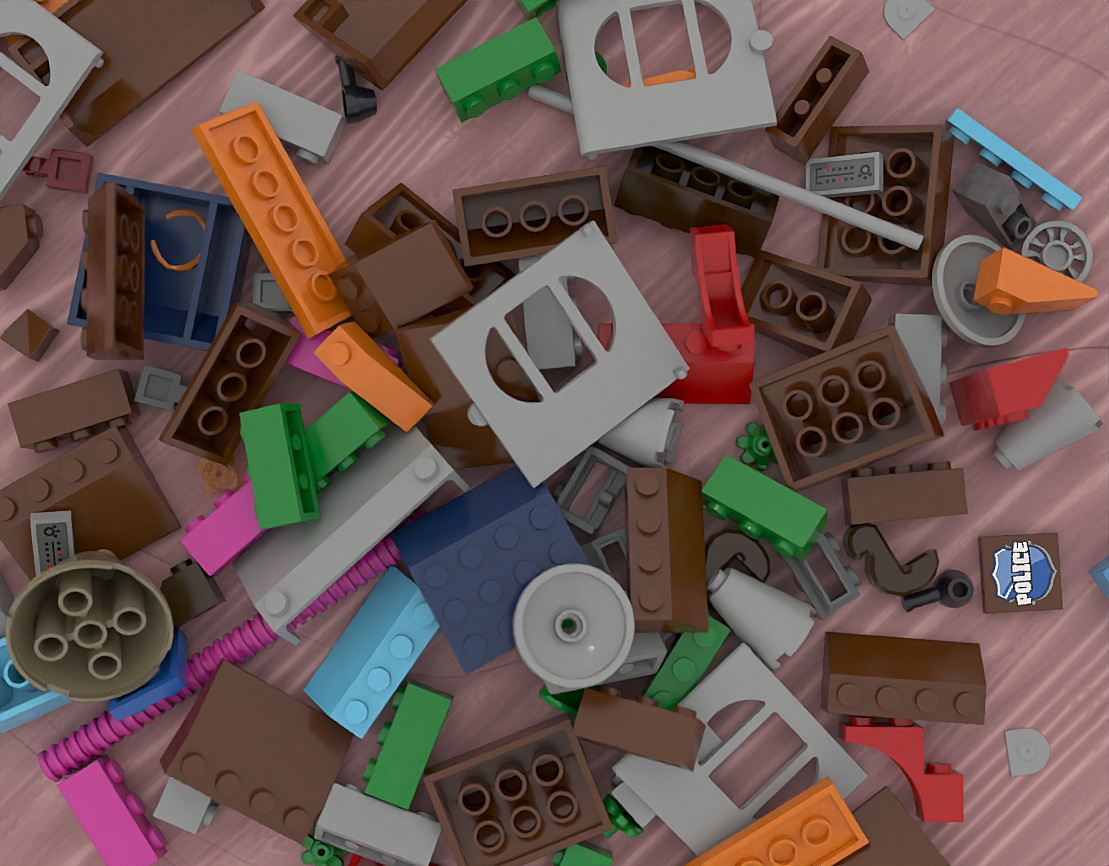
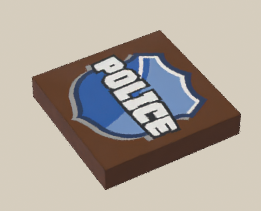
M1058 533L978 537L983 613L1063 610Z

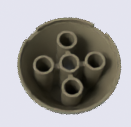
M106 549L75 554L35 577L17 595L10 608L6 624L8 653L21 675L32 685L44 692L49 689L68 695V700L78 702L110 700L141 687L159 671V665L168 650L170 651L173 640L172 614L162 592L151 580L116 558L113 552Z

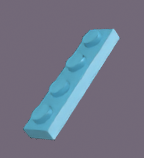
M955 108L947 118L946 122L952 126L949 131L955 138L966 145L972 140L983 149L979 154L996 167L1003 162L1014 171L1010 175L1011 178L1027 189L1033 184L1045 192L1041 199L1057 211H1060L1063 206L1069 210H1074L1081 201L1082 197L960 109Z

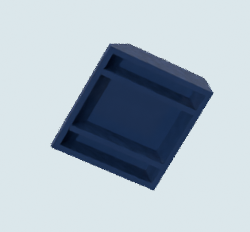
M98 173L94 192L106 182H116L145 205L144 339L208 351L234 303L240 302L252 238L231 200L226 196ZM180 209L195 211L206 220L205 231L194 216H175L167 220L165 215ZM85 233L82 251L87 249L88 233ZM151 240H155L161 257L168 265L178 266L187 264L197 258L200 253L198 264L192 269L184 271L166 269L157 261L151 248ZM81 252L67 324L83 328L87 327V311H84L82 308L81 294L82 289L87 288V272H84L82 267Z
M517 465L389 534L463 671L467 675L517 647L513 634L515 608L522 592L535 577L556 566L566 564L590 566L545 484L541 482L535 488L531 487Z

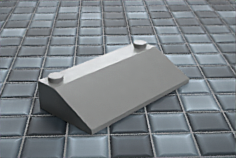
M392 421L383 429L386 436L369 450L364 445L355 453L359 459L342 473L337 469L329 476L332 482L316 494L321 519L272 528L232 564L253 605L271 629L296 646L301 639L289 623L447 480H453L464 492L470 488L416 425L409 432H406Z

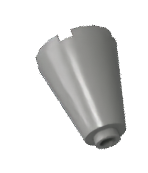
M1061 373L1058 374L1041 406L1028 409L1029 418L1007 423L993 442L998 448L992 453L1007 470L1014 465L1019 471L1105 427V424L1100 421L1101 418L1074 387L1067 386L1064 383L1063 379L1065 377Z
M651 398L595 442L646 468H666L663 465L664 462L672 463L679 443L683 422L676 421L677 410L684 412V401L676 398Z
M731 567L727 568L724 572L718 569L706 583V587L709 590L707 593L708 601L739 639L751 647L752 652L770 671L782 665L776 660L783 653L791 657L796 652L813 627L814 620L809 615L816 614V609L810 604Z

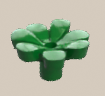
M754 422L746 424L745 431L748 436L740 435L736 438L735 442L738 448L745 449L740 455L741 462L748 465L755 461V468L758 471L767 469L768 460L778 464L764 423L761 429Z
M609 794L605 796L603 802L613 826L612 830L602 833L606 838L609 839L618 830L624 831L631 839L644 832L635 819L628 812H624L625 808L617 799L614 800Z
M315 824L314 827H313V833H314V835H315V830H316V825H317V824ZM309 834L301 845L307 849V851L301 854V861L305 865L313 862L315 866H343L344 862L339 856L349 853V851L315 839L314 836L312 837ZM320 849H324L325 853H322Z

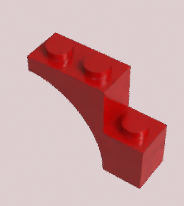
M728 224L690 228L692 273L698 281L700 323L703 332L712 347L718 346V349L723 351L738 350L742 348V344L753 343L752 326L745 311L740 288L733 229Z
M850 716V722H839V738L844 742L875 748L887 754L899 766L913 792L916 816L924 822H964L963 774L955 769H951V764L927 763V769H924L923 726L912 723V719L889 718V723L873 722L872 716Z

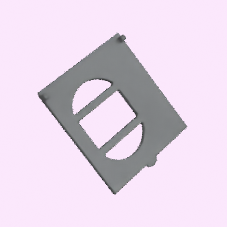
M0 0V38L9 35H24L33 38L44 49L50 65V84L45 86L0 51V67L40 96V102L12 141L0 133V149L2 150L0 155V201L93 67L100 68L104 64V60L100 58L104 53L102 50L34 0Z
M752 0L556 1L555 5L581 157L588 156L589 160H595L597 154L777 126V118L763 54L770 51L773 37L768 31L758 30ZM695 3L703 4L719 14L726 23L731 35L729 55L723 65L713 74H709L707 71ZM681 4L696 78L644 86L630 13L637 10ZM614 16H618L631 82V87L629 88L611 80L601 70L595 56V43L598 34L603 26Z
M594 220L578 229L429 339L473 402L467 412L469 421L478 426L487 424L490 426L533 488L676 379H684L687 376V371L690 369ZM560 276H574L586 280L595 286L605 297L613 318V336L608 351H605L559 281ZM543 286L548 288L595 359L594 364L556 392H553L504 319L508 312ZM491 327L496 330L541 396L540 402L518 401L505 394L493 381L485 358L486 340Z
M744 642L677 706L696 711V718L706 725L714 714L731 703L742 700H760L762 704L702 762L698 763L697 757L693 772L628 753L612 767L615 774L697 856L702 855L757 821L758 819L752 818V816L813 757L816 759V773L812 786L829 777L843 800L868 777L865 771L752 652L751 647ZM777 712L805 742V746L743 806L738 807L709 778V774L772 713Z

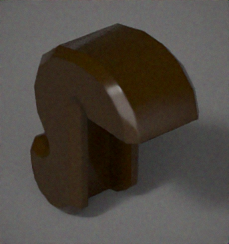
M852 524L843 535V547L848 557L860 560L865 555L866 577L869 583L881 593L906 596L920 591L932 581L937 573L940 561L936 549L926 550L901 566L875 524Z
M722 529L711 534L704 542L706 583L718 569L723 571L735 558L757 580L763 583L766 582L770 574V559L758 540L747 536L741 530Z

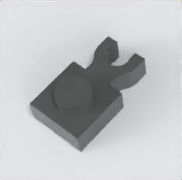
M144 364L134 401L172 411L174 402L179 403L188 386L180 385L182 374Z

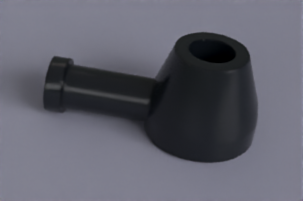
M336 55L335 61L340 73L346 123H358L377 114L374 90L357 86L355 71Z
M947 570L936 578L934 587L901 596V601L906 613L913 611L915 608L936 602L948 608H960L971 600L974 586L969 576L964 572ZM957 582L963 586V593L958 597L953 593V586Z

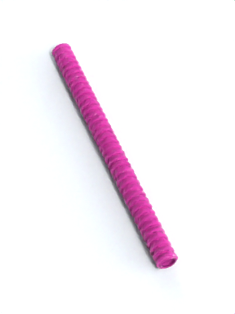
M419 509L416 511L417 516L414 518L408 516L406 518L407 522L404 524L400 522L396 526L397 529L390 531L289 623L291 628L296 630V624L298 623L304 625L307 623L306 618L309 616L315 618L317 611L321 610L324 612L327 610L329 603L335 605L337 598H346L348 591H357V585L360 583L363 586L368 584V578H377L379 571L385 573L388 571L387 566L390 564L396 566L398 564L397 560L401 556L389 534L427 513ZM260 613L255 614L253 621L247 619L244 621L242 628L236 626L233 629L234 633L230 634L227 632L223 635L222 641L216 639L213 641L212 647L205 646L203 647V653L196 652L192 655V660L186 659V688L180 690L172 697H166L146 707L141 713L132 714L119 722L108 711H103L100 714V719L94 717L90 720V725L83 724L80 726L79 732L72 731L69 734V738H61L59 745L52 744L48 748L49 751L43 750L39 752L38 762L42 771L49 779L59 782L62 780L63 774L70 775L73 772V767L79 769L83 766V761L90 762L93 760L94 754L96 756L101 755L104 751L103 748L110 749L113 747L114 741L121 742L124 739V735H132L134 728L141 729L144 727L145 721L147 723L154 721V715L162 716L165 713V708L171 710L175 707L176 701L182 703L185 701L186 695L191 697L195 694V689H204L205 683L208 682L222 658L235 665L237 662L243 664L246 662L247 656L254 657L256 655L257 649L263 651L266 649L268 642L270 644L276 643V637L279 635L271 629Z

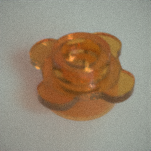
M233 456L227 466L205 458H201L198 461L197 469L202 472L204 481L201 488L206 494H215L219 489L227 488L234 490L237 488L239 478L236 476V470L233 466L235 463ZM217 470L222 472L220 477L215 476Z

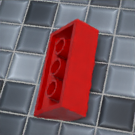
M599 323L598 340L605 351H608L613 336V323ZM661 323L690 369L687 371V376L684 379H676L653 398H676L683 400L684 404H750L751 388L749 383L753 380L754 324H750L752 326L753 343L742 344V348L738 350L723 351L719 350L718 346L712 347L701 328V324Z
M1067 348L988 368L949 382L961 426L973 424L976 431L1029 418L1028 409L1041 406L1069 357Z

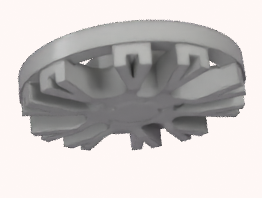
M1049 221L1035 227L1024 238L1019 250L1021 256L1026 258L1034 257L1038 259L1039 264L1063 274L1062 270L1065 269L1070 278L1082 282L1088 275L1093 260L1092 247L1087 236L1077 226L1065 221ZM1054 228H1059L1058 241H1054ZM1042 230H1044L1047 237V244H1042L1035 237ZM1068 231L1078 238L1071 246L1064 242V237ZM1029 245L1041 249L1040 253L1028 250ZM1083 247V254L1073 256L1072 249ZM1072 260L1084 263L1080 273L1071 268Z

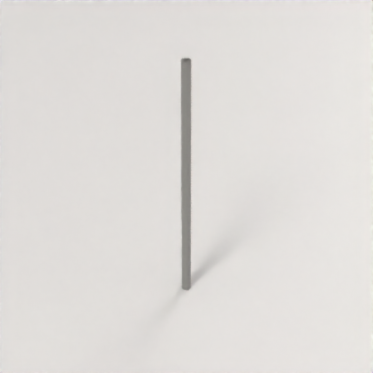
M538 84L530 87L528 92L529 98L574 115L571 97ZM676 141L651 145L917 251L923 240V235L686 142Z

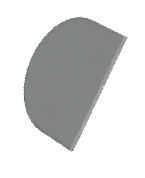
M887 0L884 6V17L890 28L904 40L935 8L927 0Z
M1031 728L1004 731L1011 777L1034 774L1045 767L1049 760L1050 747L1047 739L1040 732Z

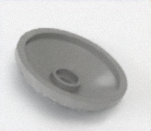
M964 235L948 242L939 251L935 259L932 271L934 299L942 318L959 337L975 346L985 348L996 347L1010 341L1017 335L1023 325L1026 314H995L989 311L987 307L973 301L980 261L998 251L1001 247L982 236Z
M566 564L546 570L535 577L524 589L514 612L513 634L521 658L537 676L557 686L581 688L592 686L607 679L622 665L633 642L634 615L627 595L611 576L588 565ZM566 618L570 619L573 623V630L569 634H566L561 627L563 620Z

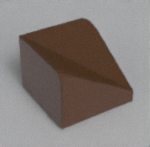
M27 309L3 332L0 339L29 359L39 361L60 330Z

